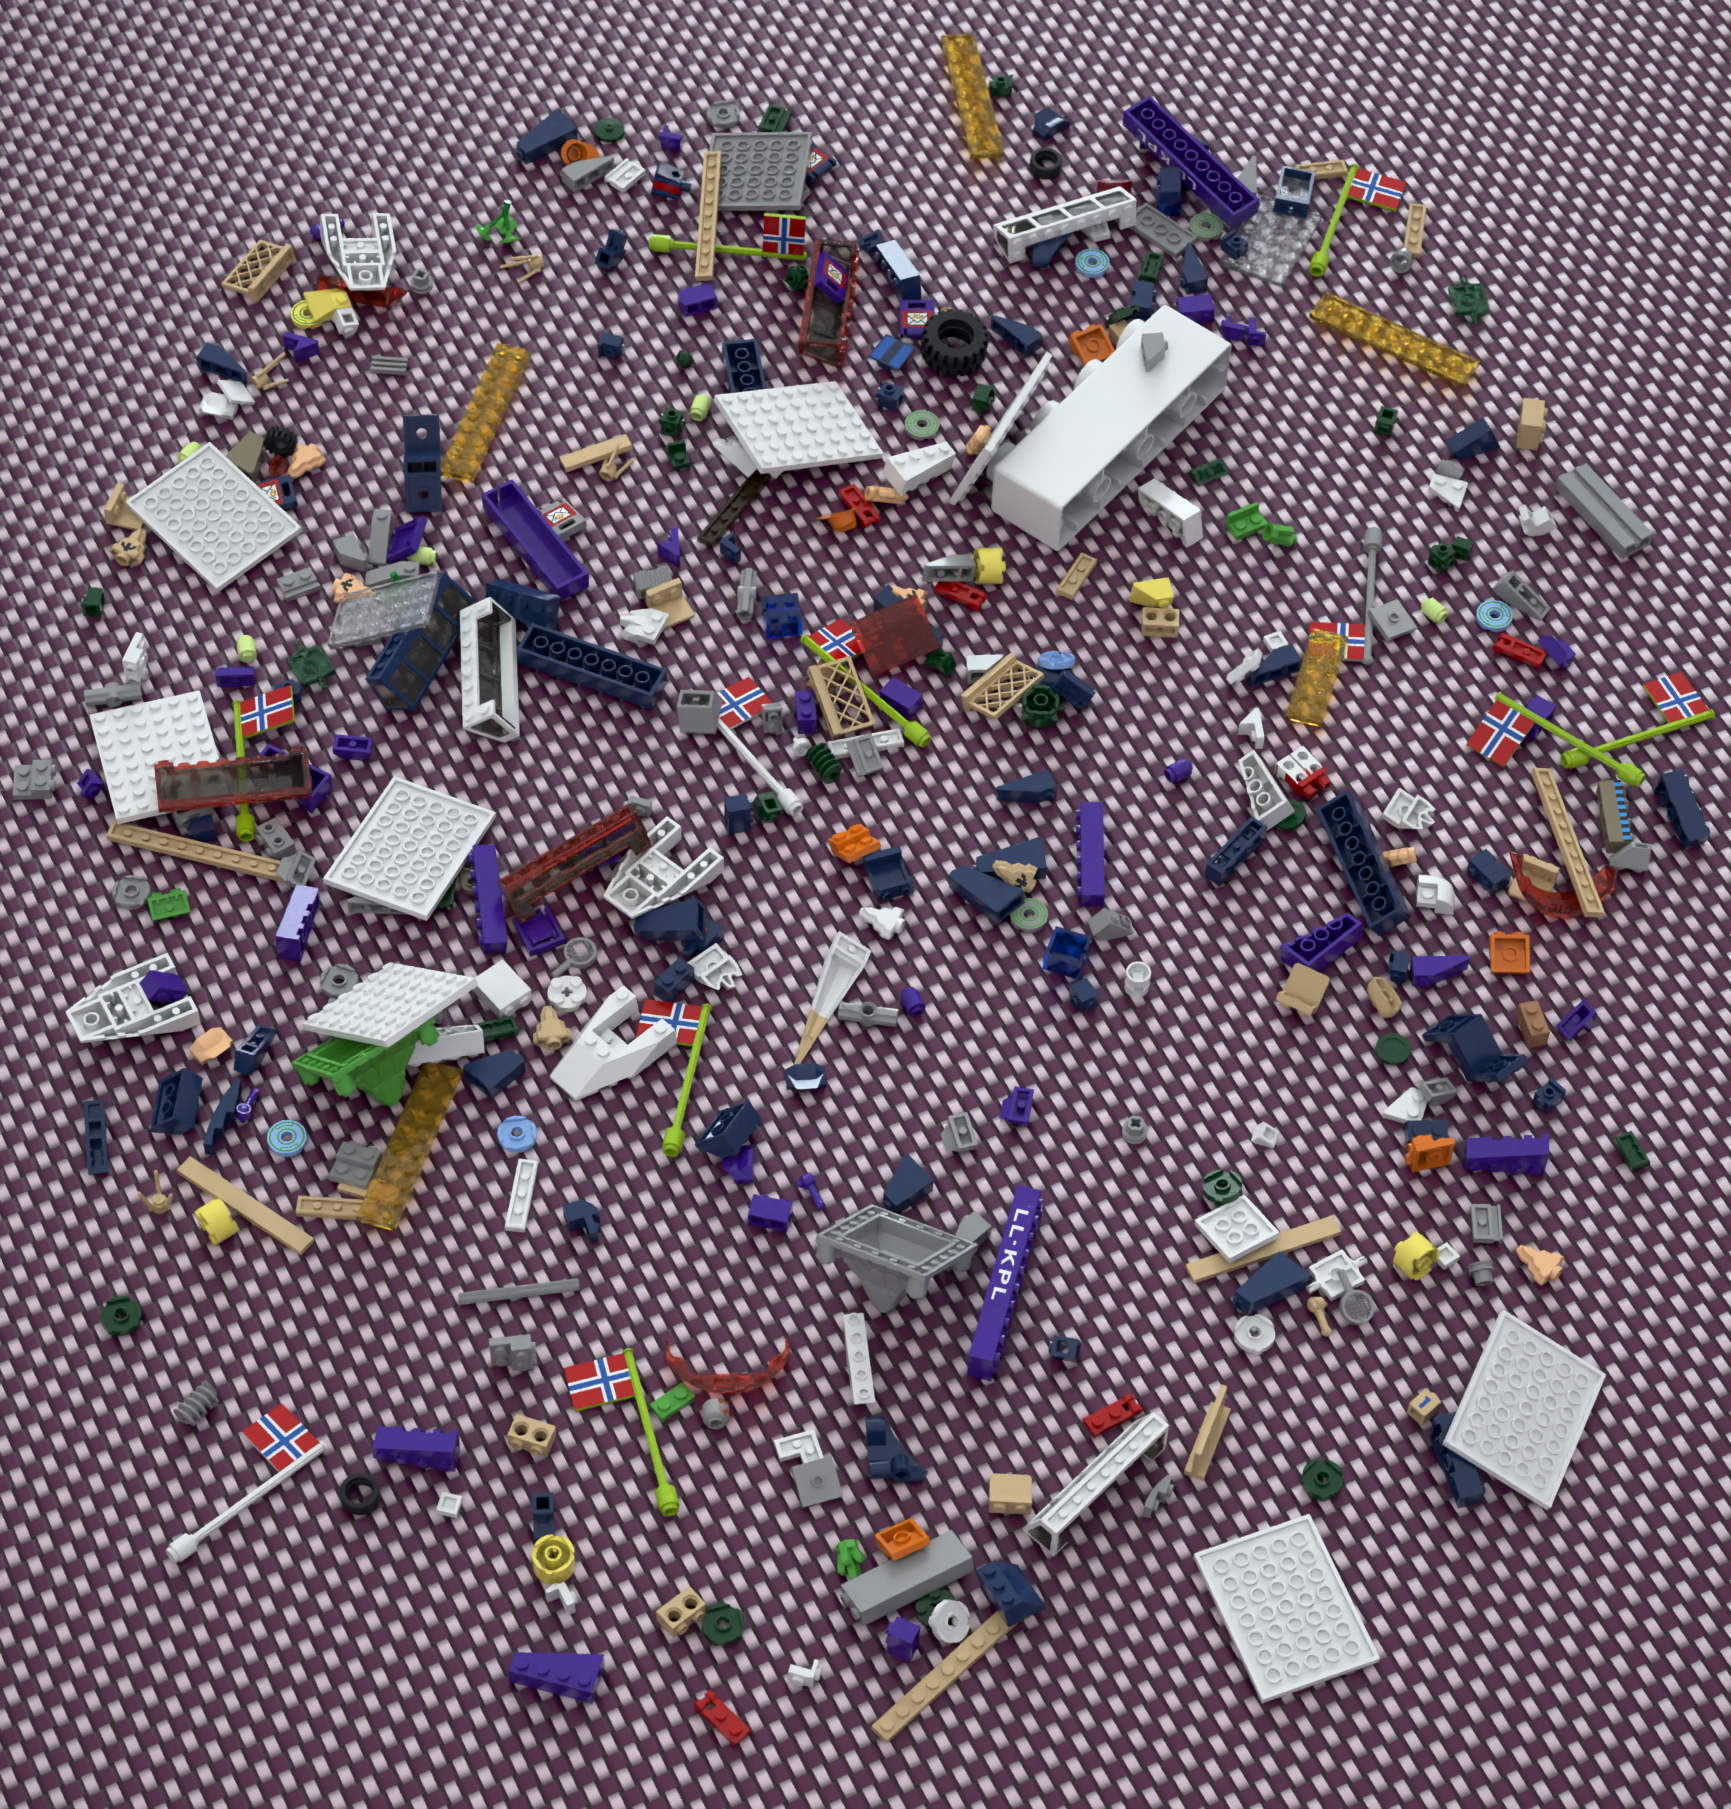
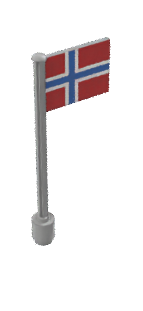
M1370 527L1364 533L1363 549L1369 554L1365 625L1310 622L1308 659L1362 662L1364 665L1372 664L1373 621L1367 612L1374 607L1376 554L1382 550V533L1380 529Z

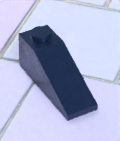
M1190 242L1186 246L1182 278H1180L1181 288H1184L1187 295L1206 291L1208 278Z
M995 315L991 317L990 329L1025 357L1030 356L1042 347L1043 335L1032 326Z
M206 342L197 355L198 368L246 385V370L222 347Z
M1293 644L1275 649L1255 671L1250 673V688L1300 672L1302 659Z
M1048 769L996 787L997 801L1041 803L1052 800L1057 794V785Z
M258 1025L236 1049L233 1070L243 1075L252 1076L261 1065L277 1030Z

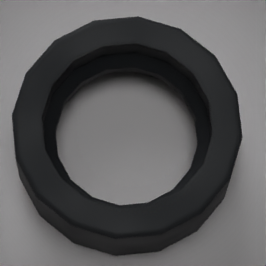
M1051 148L1037 149L1030 157V171L1039 179H1053L1061 172L1062 157L1056 150ZM1049 160L1054 162L1055 165L1052 167H1041L1037 162Z
M356 1473L348 1476L340 1486V1500L343 1508L353 1515L371 1513L380 1502V1489L377 1481L366 1473ZM365 1485L371 1488L372 1497L366 1502L354 1503L348 1499V1491L355 1486Z

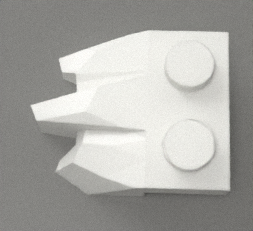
M653 608L633 610L630 612V616H620V625L625 627L620 634L625 640L636 644L641 640L654 645L669 620V614Z
M1398 788L1382 813L1381 818L1396 828L1423 829V827L1428 828L1435 823L1428 814H1431L1436 809L1418 794L1414 798L1401 788Z
M717 943L688 962L694 967V977L698 982L717 990L720 989V984L727 990L734 989L736 986L731 977L737 978L742 975L735 960L730 955L727 956Z

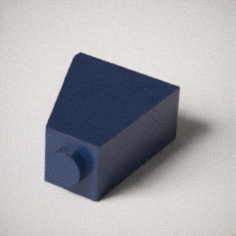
M1484 417L1447 440L1449 444L1448 451L1452 457L1456 455L1459 461L1500 447Z
M512 1049L466 1063L463 1066L464 1077L492 1100L525 1072V1059L521 1054H516Z
M909 1154L904 1156L883 1193V1206L886 1210L897 1214L902 1213L933 1191V1179Z

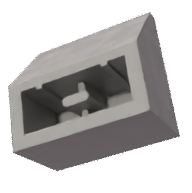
M680 690L677 712L681 733L716 734L722 699L715 691Z

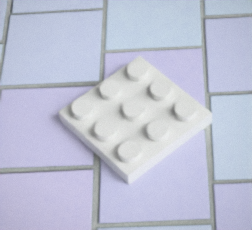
M1245 1195L1195 1220V1226L1229 1263L1279 1238V1231Z

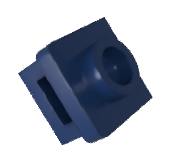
M879 229L865 237L860 232L857 233L859 238L857 241L858 246L861 250L864 249L868 255L876 251V245L885 243Z
M731 532L721 539L720 553L727 560L737 564L741 561V549L735 545V534Z

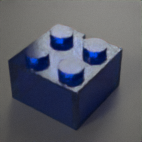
M1180 167L1160 168V175H1157V185H1160V187H1157V198L1160 197V199H1157V210L1161 209V213L1166 216H1181Z
M798 593L761 596V611L766 639L803 635V620Z
M1056 926L1043 957L1042 969L1079 980L1091 952L1092 937Z

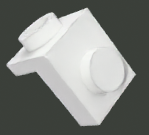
M565 1581L560 1584H552L545 1590L547 1602L560 1598L567 1615L576 1612L575 1603H577V1598L573 1591L569 1592Z
M814 1660L811 1670L791 1664L788 1671V1681L796 1686L804 1685L813 1688L815 1680L819 1681L822 1668H819V1660Z

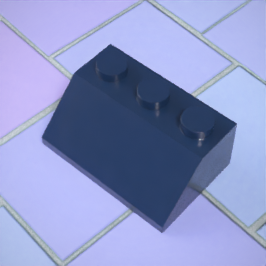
M183 1068L160 1080L150 1128L151 1132L181 1135L194 1128L196 1112L199 1107V1096L202 1091L203 1078Z
M749 1100L719 1111L695 1143V1146L720 1158L733 1157L741 1151V1146L749 1140L750 1134L757 1129L761 1117Z
M994 1560L976 1570L982 1589L1008 1628L1046 1609V1606L1017 1564Z

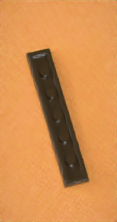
M756 469L698 535L697 541L713 548L771 480V475L768 473L760 474L758 469Z

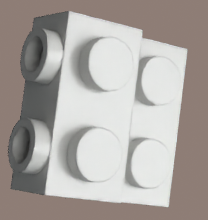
M136 632L122 662L126 683H140L141 686L143 680H146L148 676V669L146 668L148 654L146 653V642H144L143 634Z

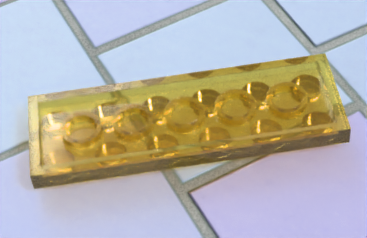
M1312 629L1285 719L1322 727L1349 636Z

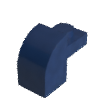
M614 228L610 229L606 245L599 247L595 264L609 270L616 268L626 253L624 247L628 235Z
M586 1201L564 1204L563 1216L569 1232L585 1227L590 1243L598 1242V1233H601L598 1209Z
M553 1492L532 1493L534 1541L549 1534H554L555 1536Z

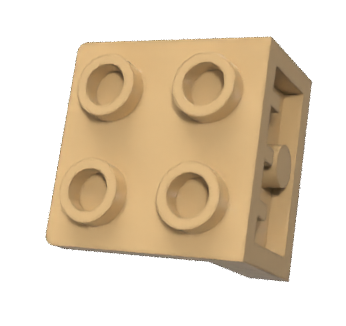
M116 484L104 508L106 523L136 531L140 528L142 529L144 522L126 506L125 502L131 497H127L124 484Z
M679 578L646 590L647 607L669 614V620L663 629L695 617V613L682 595V582Z

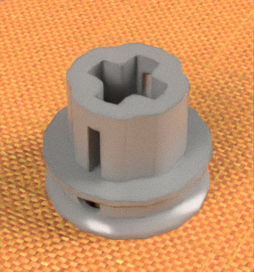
M1402 248L1395 251L1389 260L1390 267L1397 273L1407 272L1412 265V253L1410 250Z
M416 269L410 280L411 290L417 294H426L433 288L432 278L426 269Z
M1131 1116L1123 1124L1122 1137L1128 1143L1140 1144L1147 1137L1148 1128L1142 1117Z
M1478 1261L1468 1265V1269L1471 1270L1469 1275L1474 1276L1475 1286H1487L1493 1283L1492 1272L1495 1271V1268L1492 1267L1493 1261Z

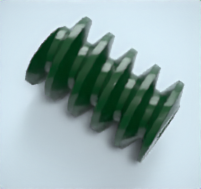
M826 743L812 746L806 752L809 761L826 784L834 783L839 779L842 766L835 759V755L831 753Z

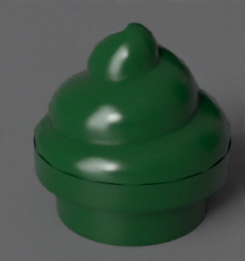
M679 350L676 357V363L679 366L686 367L695 362L688 350Z

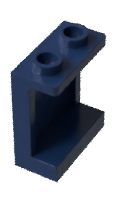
M900 846L863 856V868L877 902L888 901L892 898L906 896L914 892V881L910 879L902 861Z

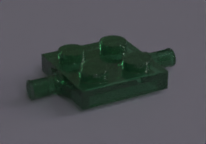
M1461 275L1459 277L1461 284L1448 287L1455 316L1470 315L1472 323H1477L1479 321L1477 314H1485L1490 311L1483 283H1468L1466 275Z
M299 641L295 642L293 647L297 653L286 658V664L302 688L318 683L322 690L327 689L329 685L325 679L336 674V669L319 644L304 649Z

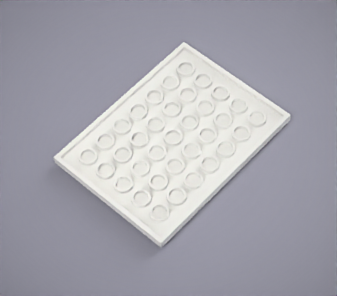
M1049 352L1045 353L1007 409L948 503L956 505L958 501L962 502L1006 437V434L1021 413L1022 408H1024L1037 385L1044 377L1045 372L1052 363L1049 361L1053 356Z
M836 381L715 395L713 400L760 474L881 459L884 454Z
M210 442L125 502L126 506L217 592L302 532V527Z
M200 690L89 715L117 824L230 799Z
M394 776L323 878V882L326 885L427 921L468 860V853H471L472 845H478L496 818V812Z
M390 962L385 964L379 972L369 975L368 979L363 983L353 986V990L341 994L335 1002L325 1005L322 1011L309 1016L308 1020L303 1023L306 1031L388 1048L479 984L476 978Z
M1502 1310L1499 1313L1442 1445L1548 1510L1555 1499L1606 1374L1507 1311Z
M1310 1514L1194 1553L1193 1558L1261 1703L1380 1661L1371 1638Z

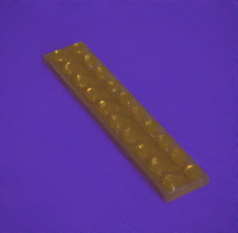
M974 34L941 35V43L970 159L1003 157L1004 150Z
M1328 292L1324 293L1309 314L1310 319L1464 388L1480 364V361Z
M497 343L441 463V476L473 483L531 356L530 350Z
M426 1062L423 1064L356 1216L358 1222L392 1231L396 1230L463 1076V1069L440 1063Z

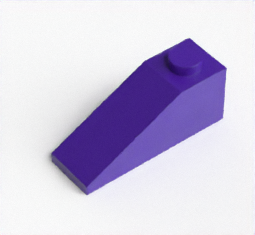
M1412 956L1409 967L1412 986L1419 987L1432 986L1468 969L1470 956Z

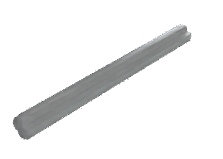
M576 1278L462 1292L458 1294L459 1304L464 1305L578 1291L580 1285L579 1280Z

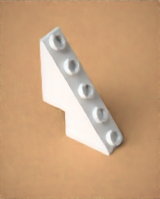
M716 438L715 441H712L714 447L747 477L757 469L739 440L726 442L725 439ZM783 471L771 472L770 474L776 479Z
M844 1314L843 1324L851 1398L854 1404L875 1402L864 1314Z

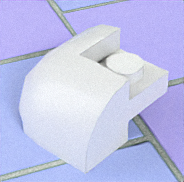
M1419 874L1417 878L1416 906L1435 908L1434 913L1454 915L1455 895L1452 885L1444 878Z

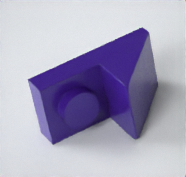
M287 331L284 333V348L294 352L295 362L319 354L318 340Z
M671 527V535H667L668 542L657 543V553L676 567H680L678 527Z
M1583 999L1556 1027L1571 1041L1584 1028L1591 1029L1597 1012Z

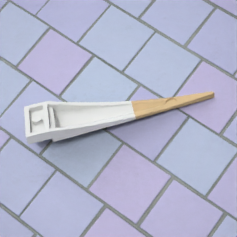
M840 931L836 933L830 949L827 951L794 1065L801 1064L823 1027L865 967L871 950Z

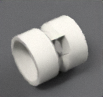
M1133 962L1127 967L1124 989L1128 995L1139 998L1148 993L1151 969L1147 964Z

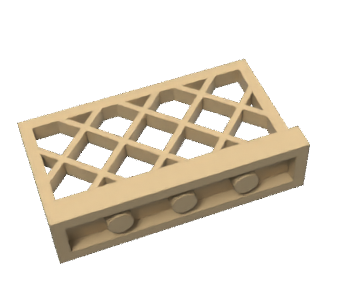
M259 240L221 283L222 287L248 295L252 301L258 302L295 260L296 257L292 245L285 244L283 247ZM261 247L268 248V249H266V250H262V251H259V252H258V250H259ZM278 252L277 255H271V253ZM270 255V257L260 259V256ZM258 257V260L249 262L250 259ZM270 262L267 266L262 267V264ZM260 265V268L250 270L251 267ZM247 268H248V271H247V272H243V273H240V274H239V272H240L241 270H244V269H247ZM259 274L257 277L252 278V275ZM248 276H250V278H251V279L244 280V281H241V280H240L241 278H245V277H248ZM234 280H238V281H239V282H237V283L230 284L231 281H234ZM250 284L248 289L242 287Z
M1009 653L961 694L963 707L968 711L974 709L996 720L1022 698L1025 691L1031 690L1032 686L1037 685L1045 678L1044 673L1018 661L1016 655ZM1019 668L1023 670V672L1014 673ZM1027 676H1036L1034 679L1026 680ZM1024 677L1022 681L1013 682L1014 678ZM1011 679V682L1003 683L1005 680ZM1024 686L1021 690H1014V687ZM1011 688V691L1001 692V689ZM993 690H998V693L990 694ZM1012 696L1009 700L1001 701V698ZM999 698V702H988L990 699ZM986 700L985 704L978 705L979 702ZM999 707L995 712L989 710V708Z
M850 656L818 666H809L807 674L832 740L839 738L841 735L875 725ZM848 663L850 669L847 674L838 670L840 664ZM827 668L834 671L830 679L822 676V669ZM835 673L845 677L842 685L832 681ZM847 678L855 682L856 687L854 691L844 687ZM830 684L840 688L836 696L828 692ZM841 690L852 694L848 702L838 698ZM853 696L861 698L862 704L860 708L850 703ZM836 701L846 705L843 713L835 710L834 704ZM848 707L858 711L854 719L845 715ZM859 713L867 715L869 722L861 723L857 721ZM842 718L852 722L850 728L842 730L840 724Z
M1221 1384L1215 1402L1210 1403L1184 1470L1185 1475L1202 1481L1205 1479L1231 1410L1224 1406L1227 1386Z

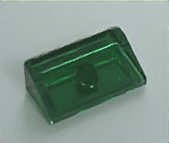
M1219 458L1189 471L1188 474L1199 487L1228 475L1229 472L1223 458Z

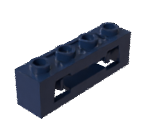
M1251 817L1206 863L1205 877L1220 887L1265 840L1267 826Z

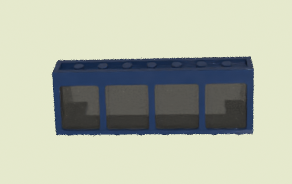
M429 573L365 678L385 710L416 709L460 636V610L477 603L474 598L445 573Z

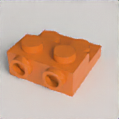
M1092 324L1081 332L1077 330L1071 333L1068 339L1075 356H1079L1083 366L1094 359L1101 362L1105 361L1115 351L1102 324L1096 326Z
M861 824L853 825L847 831L839 832L828 839L832 853L847 863H851L881 848L880 841L872 837L869 829Z
M1502 931L1493 932L1489 936L1490 973L1529 974V935H1524V932H1513L1512 934H1505Z
M1431 1134L1412 1138L1411 1143L1407 1144L1408 1154L1404 1156L1406 1165H1410L1412 1173L1450 1165L1455 1146L1453 1137H1443L1436 1141H1433Z
M909 1518L874 1534L878 1549L886 1558L890 1557L893 1561L931 1544L929 1536L913 1518Z

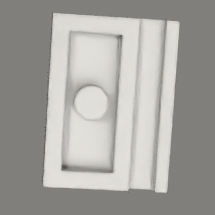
M626 158L605 176V182H609L611 186L624 193L646 175V170L634 162L631 163Z

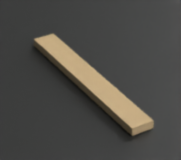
M191 1156L177 1169L179 1175L212 1197L220 1198L227 1207L299 1255H302L314 1242L313 1237Z
M1332 1215L1279 1233V1238L1232 1263H1229L1220 1253L1187 1263L1185 1268L1193 1284L1273 1258L1279 1251L1285 1254L1341 1235V1230Z

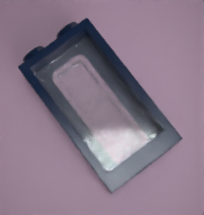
M1282 165L1273 212L1306 219L1315 172Z

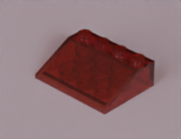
M917 593L849 623L873 677L940 648Z

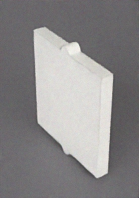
M231 380L217 381V384L230 403L242 405L255 404L254 399L242 382Z

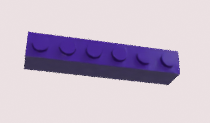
M1080 802V809H1076V821H1079V825H1076V836H1080V840L1076 841V851H1080V855H1077V867H1080V871H1077V882H1080V886H1077V898H1081V906H1104L1103 802Z
M495 844L472 845V851L468 853V863L472 864L470 880L475 883V885H472V896L476 897L474 912L478 913V918H476V928L480 930L478 944L482 946L483 953L506 952L508 941Z

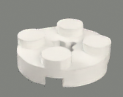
M578 976L553 978L548 987L549 1003L551 1006L557 1007V1010L561 1012L576 1011L582 1003H585L587 998L586 986ZM566 991L571 992L568 997H565V994L562 993Z
M1255 1314V1316H1243L1238 1320L1235 1326L1234 1341L1244 1351L1254 1355H1261L1264 1351L1270 1349L1274 1343V1325L1267 1317ZM1250 1331H1258V1337L1251 1336Z
M945 1599L935 1607L928 1623L938 1640L945 1643L960 1642L967 1635L970 1627L967 1617L970 1618L967 1607L962 1602ZM951 1617L953 1618L951 1620L952 1626L948 1625V1619Z

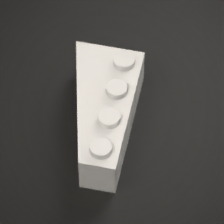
M947 442L887 457L883 474L902 497L907 491L916 489L917 485L929 482L930 478H936L950 470L956 453Z
M1155 478L1138 488L1139 502L1153 516L1158 515L1161 524L1165 527L1168 525L1173 530L1172 534L1176 538L1180 537L1183 540L1182 544L1186 548L1203 538L1202 513L1198 507L1192 505Z
M1255 750L1238 760L1244 781L1246 782L1247 793L1251 800V807L1255 814L1254 818L1265 824L1267 830L1295 812Z
M478 1024L453 1026L449 1031L446 1028H436L440 1035L437 1039L438 1042L427 1046L422 1045L420 1040L415 1043L416 1047L407 1065L420 1066L426 1062L439 1063L444 1059L457 1060L462 1056L475 1057L480 1053H485L483 1030Z

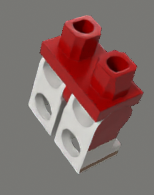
M1304 746L1276 763L1274 775L1285 780L1298 797L1304 795L1311 800L1317 795L1316 786L1322 791L1330 787L1331 781L1326 776L1327 770L1321 766Z

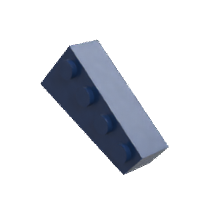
M1456 1412L1434 1417L1429 1439L1458 1508L1481 1503L1485 1494V1486L1480 1481L1476 1465L1442 1445Z

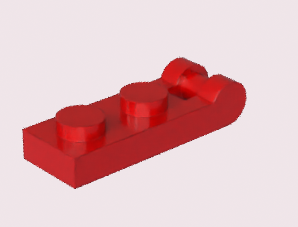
M855 484L839 490V496L849 509L857 507L854 509V513L864 529L869 527L871 523L876 524L881 521L879 514L869 501H866L865 496Z
M958 581L937 582L934 587V593L969 606L976 612L981 609L982 603L987 599L986 593Z
M1505 633L1500 634L1498 642L1492 647L1493 651L1498 654H1506L1538 669L1547 657L1546 651Z
M1128 1393L1122 1399L1083 1418V1423L1093 1438H1096L1142 1413L1143 1408L1135 1402L1134 1395ZM1129 1406L1130 1410L1125 1411L1124 1407Z
M708 1690L704 1694L705 1697L701 1700L698 1699L693 1705L705 1719L736 1747L751 1733V1729L712 1690ZM710 1703L714 1706L711 1710L707 1708Z

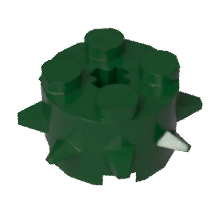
M1045 685L1032 686L1031 690L1024 692L1022 702L1015 703V706L1022 708L1021 720H1024L1027 726L1037 728L1052 727L1054 722H1059V710L1066 709V706L1059 704L1060 695L1053 692L1051 687Z

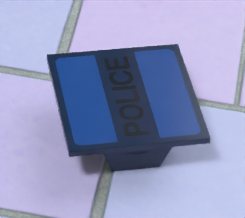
M886 334L868 357L877 361L878 366L887 371H890L891 368L899 371L916 348Z

